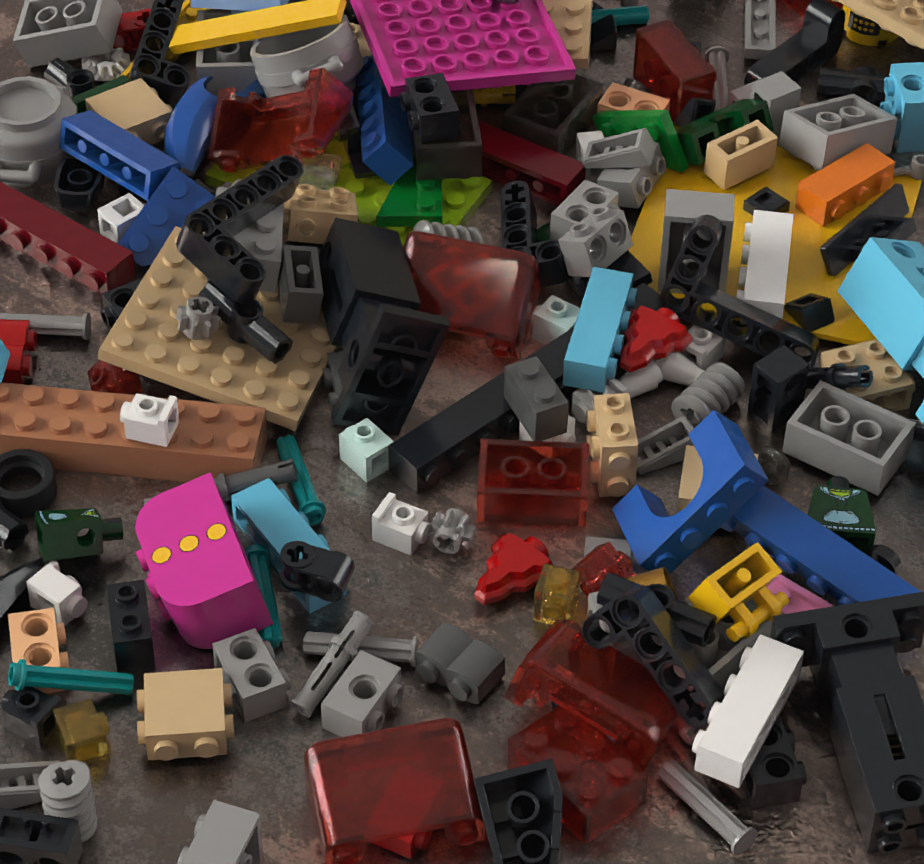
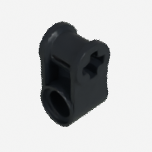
M292 541L285 544L280 553V560L284 566L280 570L279 579L286 589L319 597L328 602H337L342 599L355 569V563L348 555L339 551H330L309 545L303 541ZM300 552L303 553V558H302V559H299V557H300ZM291 573H294V580L291 579Z

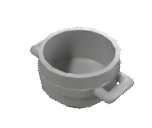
M344 14L340 24L260 39L250 49L255 73L260 85L264 89L266 97L279 105H285L286 109L291 112L313 110L334 102V90L347 87L348 93H350L356 86L355 78L361 72L363 66V58L359 50L355 32L352 31L347 15Z
M31 76L14 77L0 82V182L18 187L43 185L55 181L57 167L64 157L77 159L59 148L62 118L78 114L76 104L63 87L55 86L45 79Z

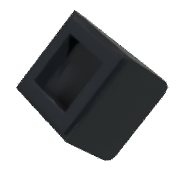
M610 14L591 24L590 51L615 50L617 47V28L614 16Z
M692 97L675 120L674 125L682 127L713 113L716 100Z
M810 293L784 305L785 311L803 329L809 332L829 325L835 320L831 299L825 296Z

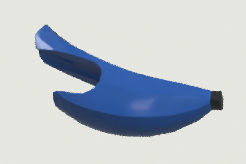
M213 76L199 79L185 92L171 113L165 128L164 153L180 162L179 170L192 179L207 152L252 117L261 113L270 104H277L266 97L258 79L230 99L217 97L206 90ZM219 124V131L213 134L214 128Z

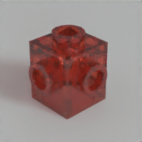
M98 360L87 372L91 391L129 395L141 394L143 392L139 374L102 360Z
M610 542L596 546L571 569L581 581L580 588L587 597L589 593L600 590L602 581L608 573L616 574L625 579L636 575L632 570L633 564L623 552L616 551Z

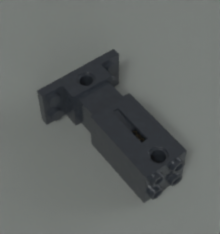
M335 217L318 256L324 293L321 308L331 345L343 347L345 354L338 369L343 388L331 413L332 423L349 427L368 418L385 434L398 436L450 328L448 317L417 311L421 302L398 231Z
M924 592L773 616L770 638L804 651L802 667L809 666L817 692L824 690L828 692L833 708L829 732L867 854L876 852L891 854L899 851L901 848L916 845L924 847V704L915 677H903L897 660V652L906 653L915 648H921L924 635Z

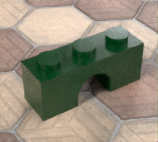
M742 99L675 130L688 164L700 165L705 162L708 142L755 120H759L771 132L774 131L766 100Z

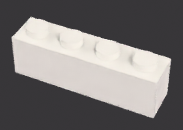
M754 210L752 223L746 222L743 242H748L750 245L743 244L741 264H745L747 267L740 266L738 287H744V290L737 289L736 298L782 319L794 214ZM741 318L740 324L748 325L747 322Z
M761 634L753 648L746 647L739 663L740 671L738 675L733 673L730 675L723 693L725 697L722 703L716 701L710 711L708 728L706 731L700 729L694 739L692 752L696 753L695 771L734 787H740L800 677L804 651Z

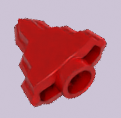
M641 305L639 308H634L631 311L629 326L624 332L626 344L621 351L620 368L631 373L646 367L652 360H660L661 358L668 357L671 353L682 352L692 343L693 338L672 310L659 308L655 311Z
M509 532L506 535L502 534L491 546L492 555L486 560L488 571L479 578L474 599L483 605L504 600L512 592H527L536 585L546 586L556 579L559 573L549 559V552L543 542L534 536H529L522 540Z

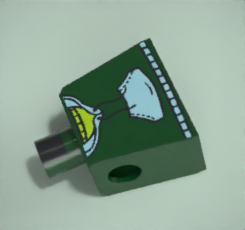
M841 476L829 479L827 486H817L814 488L807 515L866 554L870 547L874 545L876 535L867 492L863 489L849 488V481Z
M96 508L35 512L37 544L44 561L102 554L103 541L123 540L121 517L101 519ZM89 528L85 535L77 536L79 531Z

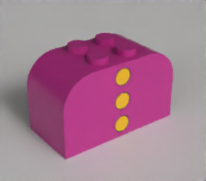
M211 472L156 495L142 507L135 523L136 534L142 549L136 551V555L143 571L147 572L150 570L147 573L146 583L153 599L161 598L157 600V603L165 621L173 620L180 636L186 643L200 649H213L212 643L254 628L259 631L274 624L232 517Z

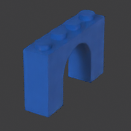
M713 410L688 434L702 460L703 477L695 497L683 510L669 516L662 500L638 484L612 508L639 566L647 571L665 567L670 575L769 481L739 426L716 410Z

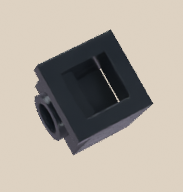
M24 686L22 691L8 690L1 700L0 711L3 727L39 748H42L65 723L62 698L57 695L51 697L34 687Z

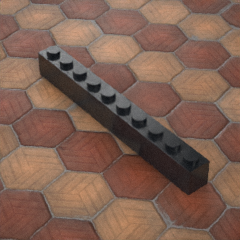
M645 283L636 287L638 289V296L635 308H639L641 305L655 311L663 308L660 304L659 293ZM574 327L523 359L526 360L537 356L565 398L578 389L563 385L564 358ZM615 355L614 358L618 359V364L621 360V356ZM504 372L388 445L389 471L414 492L419 493L428 486L435 485L443 476L454 469L465 465L475 455L491 448L501 438L517 431L520 420L504 398Z

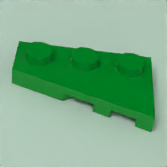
M668 110L599 111L593 116L597 131L602 130L604 138L646 128L653 141L659 143L667 168L682 173L689 167Z
M413 155L414 165L395 181L376 216L377 227L415 226L421 220L428 221L430 224L432 222L442 224L441 155Z

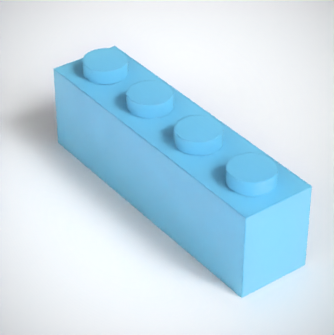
M593 267L564 358L563 385L604 393L608 379L614 380L618 359L614 357L615 355L621 356L625 337L621 333L622 331L625 332L629 326L631 311H628V309L635 308L638 296V289L632 288L633 273Z
M270 478L231 495L234 522L252 544L263 545L269 551L271 559L269 565L279 577L280 570L284 566L280 560V553L285 544L292 541H303L309 545L330 550L324 536L321 534L317 535L314 532L306 515L302 511L298 512L293 507L286 491L282 488L278 489ZM300 552V557H299V559H302V558H303V553ZM291 573L292 580H294V573ZM348 585L343 594V597L348 595ZM291 591L309 614L332 603L319 597Z

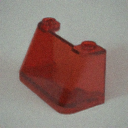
M324 68L309 71V78L305 83L304 91L262 98L254 91L249 92L248 97H241L235 95L236 89L233 87L219 89L207 158L227 173H236L241 169L263 166L282 155H290L297 159L315 158L325 151L352 108L354 94Z
M420 231L408 233L403 249L421 302L417 311L448 317L450 323L449 332L485 339L487 347L496 357L520 359L531 324V316L541 290L537 260L533 256L520 251Z
M564 619L555 620L524 657L504 698L520 708L527 699H538L536 705L541 708L550 699L615 740L611 751L618 754L621 750L625 755L626 764L622 771L637 780H640L680 716L645 666L611 645L603 649H595L589 646L583 639L581 626L572 620Z
M442 718L325 740L313 744L305 752L306 797L324 864H357L364 857L365 843L442 828L444 829L446 839L453 844L467 846L474 842L485 840V825L474 783L467 744L461 724L455 719Z

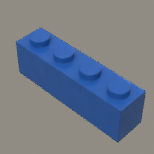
M92 110L62 118L60 149L146 201L150 199L173 166L179 170V161Z

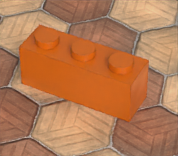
M866 143L800 181L795 207L824 227L832 221L842 218L854 208L864 205L876 195L886 192L893 184L895 161L869 143Z

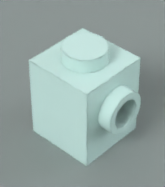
M551 295L543 305H538L532 313V339L547 345L575 326L580 308Z
M365 418L359 423L349 426L339 434L340 459L367 483L389 470L388 445L394 441L368 418Z

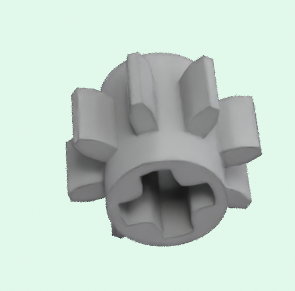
M205 297L188 298L186 306H178L176 320L179 321L178 330L183 331L190 339H208L211 330H219L221 317L217 316L219 307L214 306Z
M451 508L446 511L445 515L439 511L436 512L428 536L434 537L433 543L437 549L447 554H454L458 552L459 548L466 551L469 549L477 528L474 525H470L471 518L465 511Z

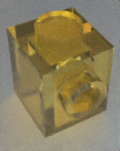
M544 563L534 592V621L570 628L579 602L581 571Z
M91 698L69 703L64 707L53 710L57 736L67 760H79L90 764L109 758L105 736L110 734L109 725L104 712H96Z

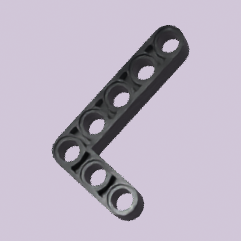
M279 156L185 218L176 242L178 251L235 302L248 304L255 300L266 276V269L233 236L293 197L304 173L303 164L293 156Z
M707 214L696 218L660 293L659 300L661 306L672 310L678 317L764 357L784 345L796 355L799 354L796 353L795 348L805 347L811 354L801 357L809 364V367H813L820 349L819 340L814 334L701 282L722 236L723 228L721 222L715 216ZM697 230H708L712 234L713 239L704 240L700 238ZM692 259L697 262L699 268L689 269L685 266L683 260ZM670 289H680L685 297L675 298L670 293ZM701 304H712L716 308V312L709 313L704 311ZM742 318L747 322L748 326L738 327L733 323L732 319ZM772 332L778 336L779 340L775 342L768 341L763 334Z

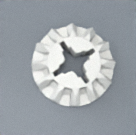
M112 48V52L103 55L82 57V69L91 71L94 74V80L111 81L118 78L131 64L130 56L124 53L123 48Z

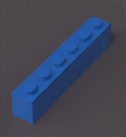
M370 55L363 57L361 72L356 77L362 160L364 164L391 186L414 165L408 112H403L400 97H389L375 60Z
M765 486L760 488L720 526L726 531L732 532V530L738 532L745 537L744 541L750 547L758 542L768 554L776 558L775 562L780 568L790 574L798 573L807 580L806 583L812 590L820 595L827 593L838 601V605L921 592Z

